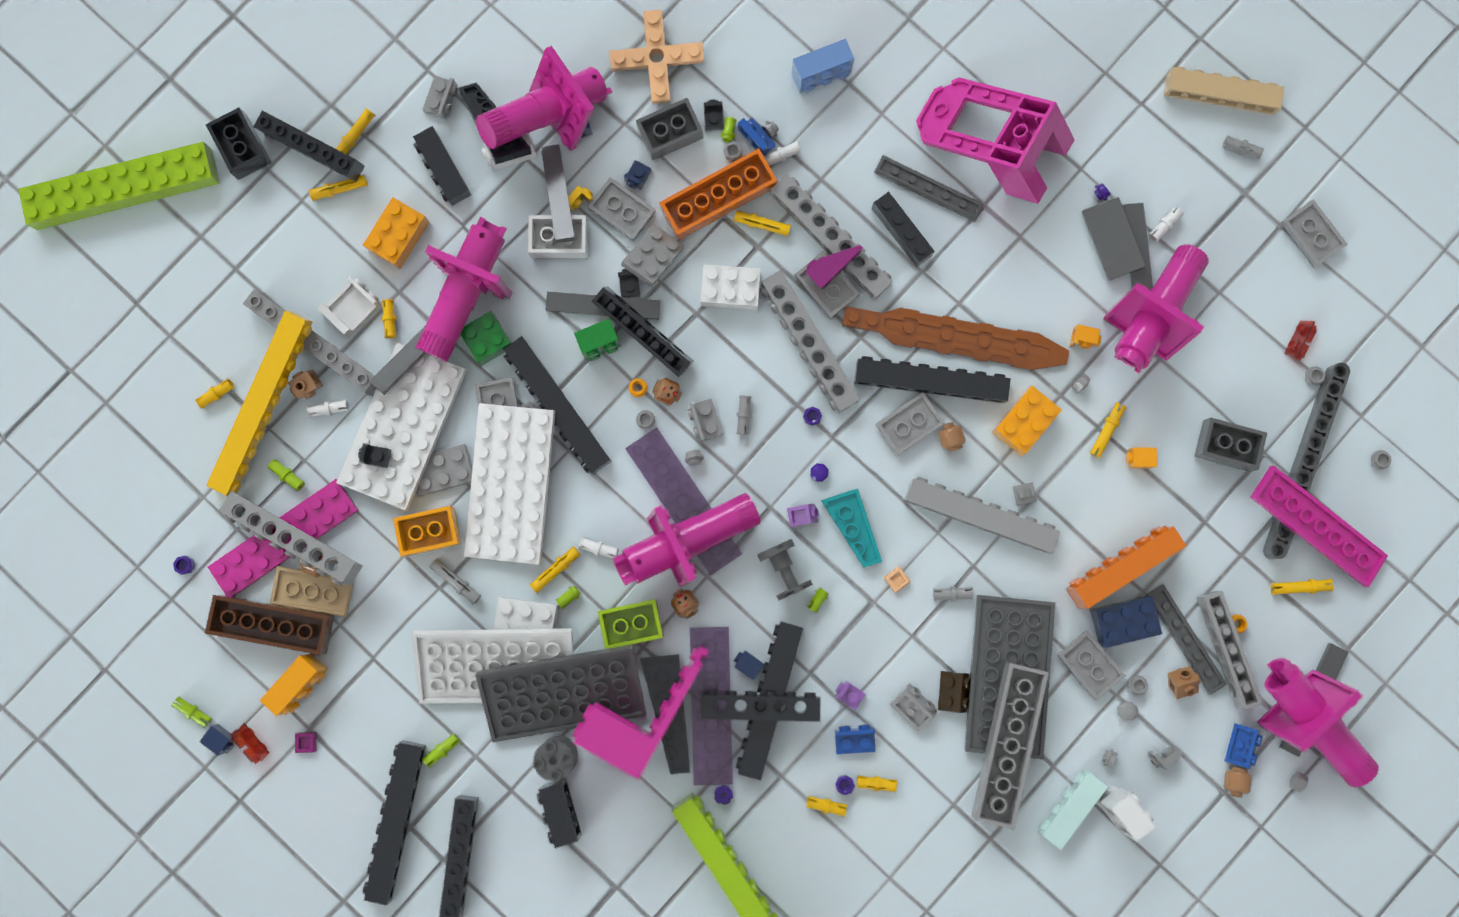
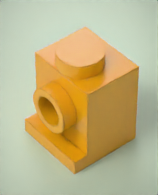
M1076 325L1073 328L1069 346L1073 347L1079 344V347L1084 349H1090L1094 346L1099 347L1102 338L1099 335L1100 329Z

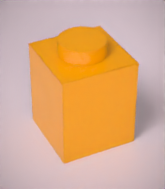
M1134 447L1128 449L1126 463L1129 465V468L1157 467V448Z

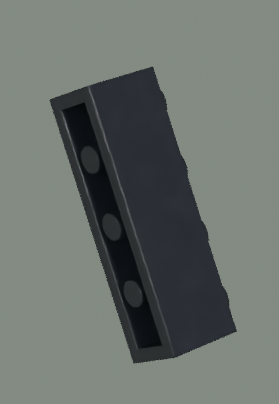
M431 126L414 135L413 138L416 143L413 146L418 154H423L425 159L422 162L427 170H432L434 175L431 178L436 186L440 185L443 191L440 194L444 201H449L453 206L471 196L472 194L434 127Z
M889 191L873 203L871 209L916 268L932 257L935 252Z

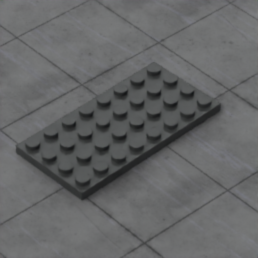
M977 595L965 752L985 753L1005 662L1049 672L1030 758L1044 759L1055 602Z
M633 644L476 671L475 676L492 743L574 729L580 721L584 723L585 719L582 717L589 704L594 705L595 701L626 719L647 716Z

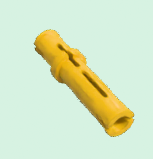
M365 108L346 136H342L343 140L336 149L347 154L351 147L354 148L356 145L354 143L376 115Z
M362 174L357 182L345 179L332 184L325 183V186L309 189V195L312 201L325 197L332 198L336 194L368 186L365 175Z
M736 210L733 220L734 222L750 225V228L757 227L787 237L791 227L788 224L759 217L756 213L752 215Z
M1115 402L1089 454L1094 456L1098 449L1096 458L1101 459L1115 428L1120 425L1119 421L1127 409L1126 406L1122 405L1120 410L1117 411L1120 403Z
M572 546L564 555L556 558L557 561L529 584L531 588L538 594L564 569L567 570L569 565L581 556L580 552Z
M1308 579L1307 581L1271 583L1270 588L1274 589V591H1271L1272 595L1306 592L1315 594L1321 591H1333L1334 585H1330V583H1333L1332 579Z

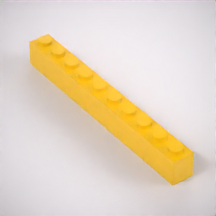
M291 311L284 312L206 486L226 496L231 491L237 493L240 490V482L249 470L250 460L256 455L258 442L263 439L264 429L272 419L273 409L280 402L282 389L287 386V378L296 366L297 356L304 349L303 343L312 331L311 325L313 321Z

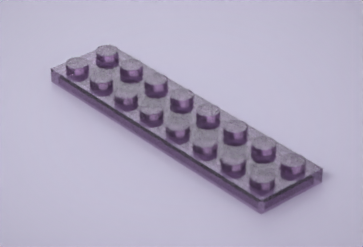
M657 427L625 448L676 524L711 509ZM730 538L697 556L711 576L742 555V552L733 539Z
M729 627L690 628V655L693 649H698L699 646L709 650L705 659H700L703 664L691 684L694 785L733 784L731 720L701 719V694H705V690H717V694H725V691L730 690ZM719 699L716 701L715 706L717 709L723 710L726 708L727 703Z

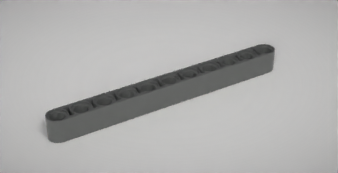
M1342 362L1329 366L1325 371V380L1318 390L1288 476L1307 492H1309L1350 375V367ZM1335 369L1339 370L1340 376H1337ZM1329 386L1333 388V394L1329 391ZM1323 404H1326L1327 412L1323 409ZM1317 421L1321 423V430L1317 427ZM1311 439L1315 441V447H1312ZM1305 456L1309 459L1308 465L1304 462ZM1299 474L1303 477L1302 483L1298 481ZM1275 517L1263 548V553L1268 559H1282L1286 557L1294 536V532ZM1280 528L1284 530L1283 537L1279 534ZM1274 546L1278 548L1277 555L1273 553Z

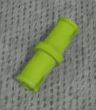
M273 459L268 464V469L275 473L281 482H286L296 492L304 487L305 482L293 474L292 469H287L277 459Z
M180 696L175 699L178 703L173 702L171 707L183 713L186 719H192L203 728L208 725L205 721L210 722L212 720V717L200 711L197 705H191Z
M452 733L441 744L435 745V749L422 758L423 762L428 768H431L442 757L448 756L447 753L460 744L461 741Z

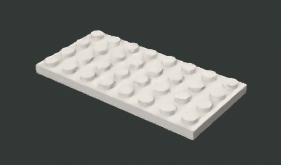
M396 343V345H395V347H394V350H393V352H392V354H391V357H390L389 361H390L405 345ZM425 354L385 395L376 389L336 483L408 511L467 369ZM363 443L391 449L388 468L365 465L359 462L358 453Z
M479 403L464 557L541 564L555 410Z
M572 629L413 631L412 634L419 703H482L475 676L476 671L573 655Z

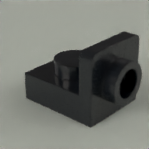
M712 99L704 102L705 130L724 129L722 101Z
M622 269V272H618L621 297L641 296L638 277L627 269Z
M363 443L358 453L359 462L365 465L388 468L392 450Z

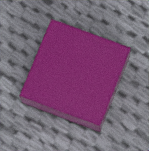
M316 732L295 733V753L317 752Z

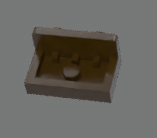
M941 671L938 710L956 713L967 712V709H969L968 693L971 682L969 673Z

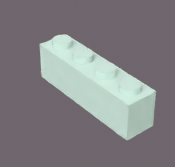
M1085 769L1075 776V783L1071 788L1068 787L1064 791L1063 799L1060 803H1056L1051 809L1052 814L1048 819H1044L1039 826L1040 830L1038 833L1060 850L1064 848L1108 788L1106 784Z

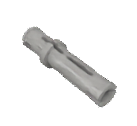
M438 558L430 565V569L456 589V593L463 595L472 605L480 599L481 595L472 589L467 581L464 582Z

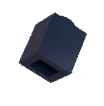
M746 650L743 653L739 652L733 660L736 663L734 667L752 680L755 679L764 666L762 661Z
M216 724L208 729L199 742L219 756L227 754L232 750L236 737L221 725Z

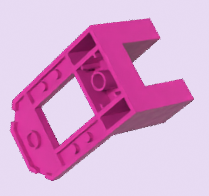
M960 77L952 80V83L945 87L939 86L935 88L916 119L924 145L988 163L1007 195L1039 204L1047 190V186L1039 174L1035 162L1042 150L1066 156L1075 141L1057 103ZM967 101L1011 113L995 142L951 130Z
M701 646L698 649H693L689 656V659H691L687 666L683 665L678 674L681 677L678 683L674 682L668 692L671 694L668 701L664 700L659 708V711H661L658 719L654 717L649 726L650 732L595 701L594 705L589 704L582 717L585 719L584 723L581 721L578 723L572 735L575 738L573 743L639 780L703 664L700 659H705L709 650Z

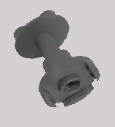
M792 539L757 555L760 562L769 558L775 572L779 571L788 590L776 595L778 601L813 585L811 579L798 585L790 568V565L793 563L787 549L795 546Z
M554 736L546 740L537 748L534 754L533 767L537 774L547 781H559L565 778L578 761L576 744L566 736Z

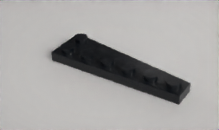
M477 82L459 87L460 95L475 125L477 124L476 118L478 115L496 108V105L489 99ZM522 136L494 149L486 146L495 165L532 154L531 147Z
M679 654L640 658L654 714L657 719L661 713L659 711L661 704L664 700L668 701L671 696L668 693L674 682L678 683L681 678L678 675L680 672ZM683 701L661 738L670 774L690 773Z

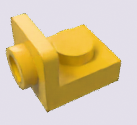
M577 186L568 197L570 212L574 209L577 210L581 206L583 198L591 203L593 200L592 192L585 187L582 189Z

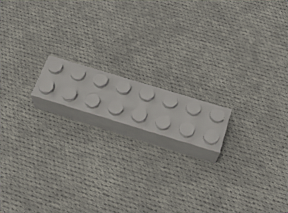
M1005 662L971 817L976 821L1012 830L1015 829L1049 672Z

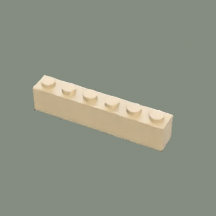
M1173 67L1167 73L1163 96L1274 115L1282 107L1284 87L1278 86L1276 83L1265 84L1260 83L1258 80H1242L1237 76L1225 77L1220 73L1208 74L1202 70L1191 71L1185 70L1184 67Z

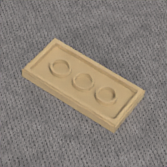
M277 566L270 604L347 617L353 583L351 586L345 583L340 586L331 581L333 577L329 574L327 577L323 575L313 577L300 569Z

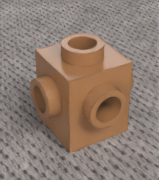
M314 370L304 373L300 371L292 376L293 380L288 382L290 392L297 399L305 398L307 400L316 395V390L323 387Z
M1190 666L1168 673V686L1176 699L1199 693L1201 680L1198 673H1194Z

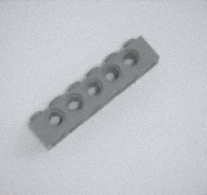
M1213 591L1196 597L1235 707L1247 710L1262 705L1259 691L1223 591Z

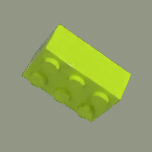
M657 599L598 611L605 649L664 637Z

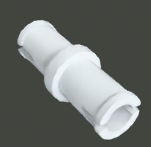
M797 141L783 148L778 147L776 151L764 156L768 165L771 166L780 161H786V158L800 153L801 150Z
M1175 206L1165 218L1162 217L1159 220V224L1149 233L1150 238L1158 242L1167 231L1172 230L1173 225L1184 215V212Z
M347 400L324 401V404L307 406L308 416L312 418L349 411L348 404H346Z
M584 537L581 538L578 547L580 550L594 553L595 556L602 555L612 559L618 556L619 548L605 545L602 541L595 542Z

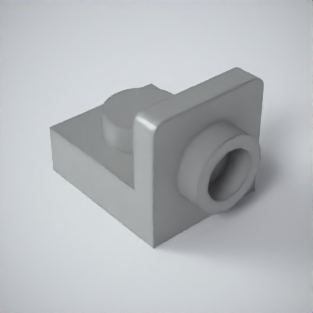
M1174 746L1164 749L1161 752V757L1155 751L1150 750L1148 752L1151 756L1150 761L1157 768L1160 767L1166 770L1183 755L1182 751Z

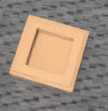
M900 566L883 577L894 593H897L911 582Z

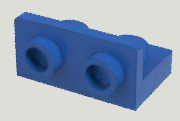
M743 118L738 122V131L755 150L759 148L763 156L776 146L774 141L753 118H750L748 121Z
M1234 723L1225 761L1251 769V765L1255 766L1258 757L1255 754L1256 746L1260 747L1263 738L1262 735H1259L1260 731Z
M869 724L858 725L856 729H851V726H839V730H834L836 754L876 752L875 729L873 727L870 728Z

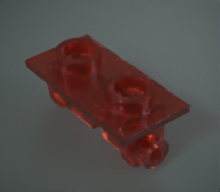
M1315 321L1299 322L1288 343L1285 355H1294L1293 358L1299 361L1305 357L1309 348L1305 342L1311 343L1317 333V326L1314 325Z
M245 723L238 730L236 729L230 734L232 736L231 739L239 749L245 745L248 747L243 753L255 765L263 761L270 753L266 745L260 742L255 736L254 731Z

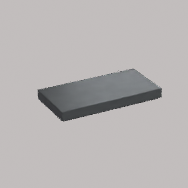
M1119 197L1082 210L1108 281L1146 267Z

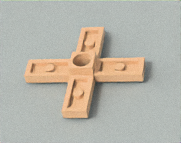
M662 10L643 11L646 47L609 51L611 71L649 68L652 104L669 103L671 101L667 66L704 63L703 43L665 45ZM655 54H660L664 58L661 62L655 63L651 61V57Z

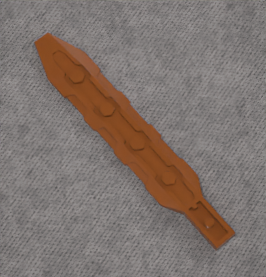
M846 306L842 326L880 333L893 345L934 350L936 353L972 357L974 360L994 361L1028 370L1067 365L1069 355L1068 349L1036 332L1019 329L1017 331L994 327L992 324L967 322L944 315L940 317L901 307L880 313Z

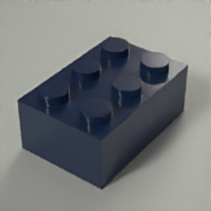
M1143 596L1090 609L1098 643L1102 648L1162 635L1153 596Z

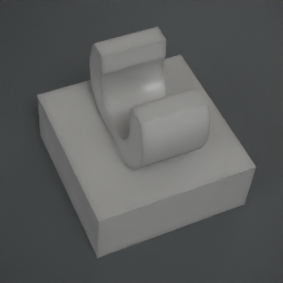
M1033 482L1013 486L1017 505L1037 501Z

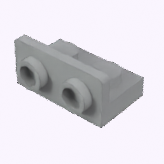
M434 76L422 109L424 113L443 119L446 118V115L450 113L452 108V98L456 96L458 91L454 78L450 77L448 80Z
M712 398L695 404H689L691 409L687 411L690 420H694L696 427L693 428L696 439L700 438L701 442L723 435Z
M910 683L890 704L917 732L933 720L937 713L933 702L922 696L921 691Z

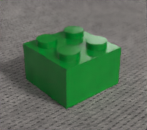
M492 311L464 326L461 332V337L480 366L505 352L503 349L511 344Z
M610 318L574 332L579 348L586 360H597L601 357V354L606 352L608 354L618 351V347H621Z

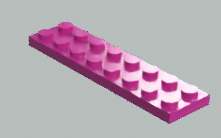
M1276 466L1268 468L1250 496L1253 501L1363 587L1371 585L1388 557L1385 552Z
M335 479L279 518L315 539H319L359 510L343 486L336 483L338 479ZM253 535L207 568L225 595L234 597L291 557L285 554L286 550L281 547L278 550L269 545L270 540L265 539L263 541ZM292 536L288 538L287 543L291 541Z

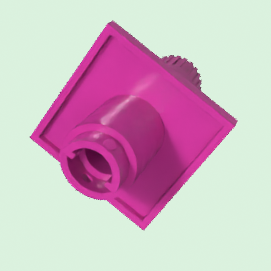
M550 46L544 50L529 93L478 115L476 118L477 130L485 145L494 149L537 129L551 125L561 137L562 143L567 146L569 151L576 149L595 109L594 105L605 101L607 95L612 94L613 91L610 87L606 89L603 77L593 67H588L571 74L554 48Z
M480 217L476 225H471L457 257L427 245L425 253L429 256V260L438 266L437 268L442 270V273L448 276L415 348L437 359L448 362L480 294L486 295L489 290L497 298L502 300L504 297L510 299L513 292L500 276L491 273L505 243L503 236L507 228L496 226L485 218Z
M1190 244L1178 246L1150 291L1147 287L1136 283L1106 313L1103 320L1124 333L1115 347L1114 357L1134 367V371L1140 373L1143 368L1149 366L1155 354L1167 361L1202 332L1204 326L1199 324L1197 320L1184 314L1182 309L1209 264V258H1207L1205 252Z
M743 493L695 517L692 516L678 524H670L669 520L671 517L669 512L660 505L654 508L646 518L654 535L623 549L621 555L613 558V563L625 586L634 581L639 584L671 568L679 587H682L696 579V568L693 563L689 564L688 561L709 550V548L761 524L758 511L747 493Z
M1278 658L1268 663L1267 666L1272 672L1265 680L1264 685L1277 703L1257 721L1259 726L1303 752L1313 745L1316 746L1351 787L1357 788L1369 784L1370 781L1372 782L1376 775H1378L1379 766L1342 720L1343 715L1354 707L1363 695L1358 690L1313 669L1305 676L1297 665L1290 664L1291 662L1285 658Z

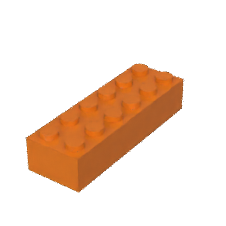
M758 148L659 202L660 209L679 241L769 192L777 184L778 180Z
M1158 526L1150 531V536L1140 537L1133 542L1134 546L1125 547L1117 552L1118 556L1109 557L1102 561L1101 567H1093L1085 572V577H1078L1069 582L1070 586L1066 590L1078 608L1089 609L1187 545L1174 526Z

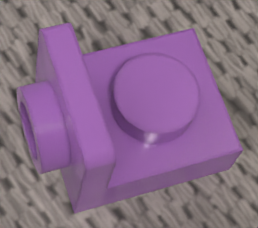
M815 504L787 508L790 527L818 522L819 511Z
M845 681V683L841 682L835 690L837 693L835 697L856 710L866 695L848 681Z

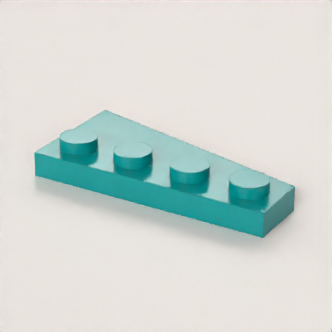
M858 488L821 500L862 567L882 562Z

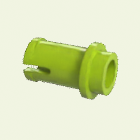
M725 117L724 130L721 133L722 141L730 143L735 139L736 118Z
M569 586V590L556 599L557 604L562 609L573 600L579 599L581 593L575 586Z
M820 587L818 590H815V595L806 606L815 613L818 612L825 599L828 600L827 596L829 595L828 592Z

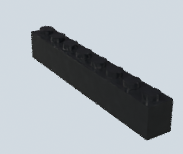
M521 336L503 350L506 353L504 358L509 365H515L517 370L514 372L521 381L525 379L528 384L526 389L532 396L534 394L537 396L539 407L545 410L556 411L554 426L557 425L560 428L559 435L564 442L567 440L570 442L572 447L569 449L574 456H579L582 459L581 466L586 473L590 471L594 475L611 463V459L525 339Z
M862 356L856 362L854 384L997 403H1006L1009 398L1011 378H1005L1006 375L1004 374L989 376L983 371H975L974 374L967 373L968 370L966 369L951 371L948 370V367L937 366V369L929 368L930 365L928 364L913 366L910 362L900 361L899 364L892 363L890 359L875 361L872 357Z
M780 621L779 625L775 624L773 635L776 638L774 644L770 643L767 654L770 655L769 662L764 663L762 670L765 677L763 681H759L757 692L760 695H765V691L777 692V695H784V692H786L803 627ZM759 700L755 703V708L758 711H762L766 708V703ZM777 701L775 703V709L777 711L781 710L783 701ZM748 720L746 730H749L747 738H743L741 749L744 752L742 757L738 756L735 767L738 769L739 775L761 781L777 721Z
M403 740L398 745L396 744L393 756H395V762L390 767L389 776H391L390 784L386 785L384 793L387 798L380 810L382 820L376 828L378 838L372 847L371 854L374 856L372 862L368 865L367 874H369L368 882H365L362 891L365 894L364 901L388 905L392 901L421 771L422 758L426 748L424 744Z

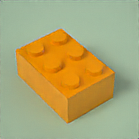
M392 197L363 243V246L371 253L401 269L428 226L429 220L421 213Z
M1030 386L993 429L992 433L1020 456H1023L1035 444L1062 409L1034 386Z
M453 506L393 518L399 553L402 557L462 545L455 507Z
M313 654L299 655L259 701L276 717L287 715L288 713L292 714L300 706L299 701L302 698H307L312 693V687L315 683L319 684L326 677L325 672L328 668Z

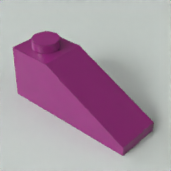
M859 245L819 258L817 261L814 259L807 265L808 270L806 274L821 289H824L864 248Z

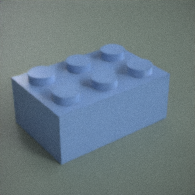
M843 39L794 58L791 73L799 93L804 91L807 93L819 85L826 86L837 78L844 79L848 77L852 72L854 56L847 40Z

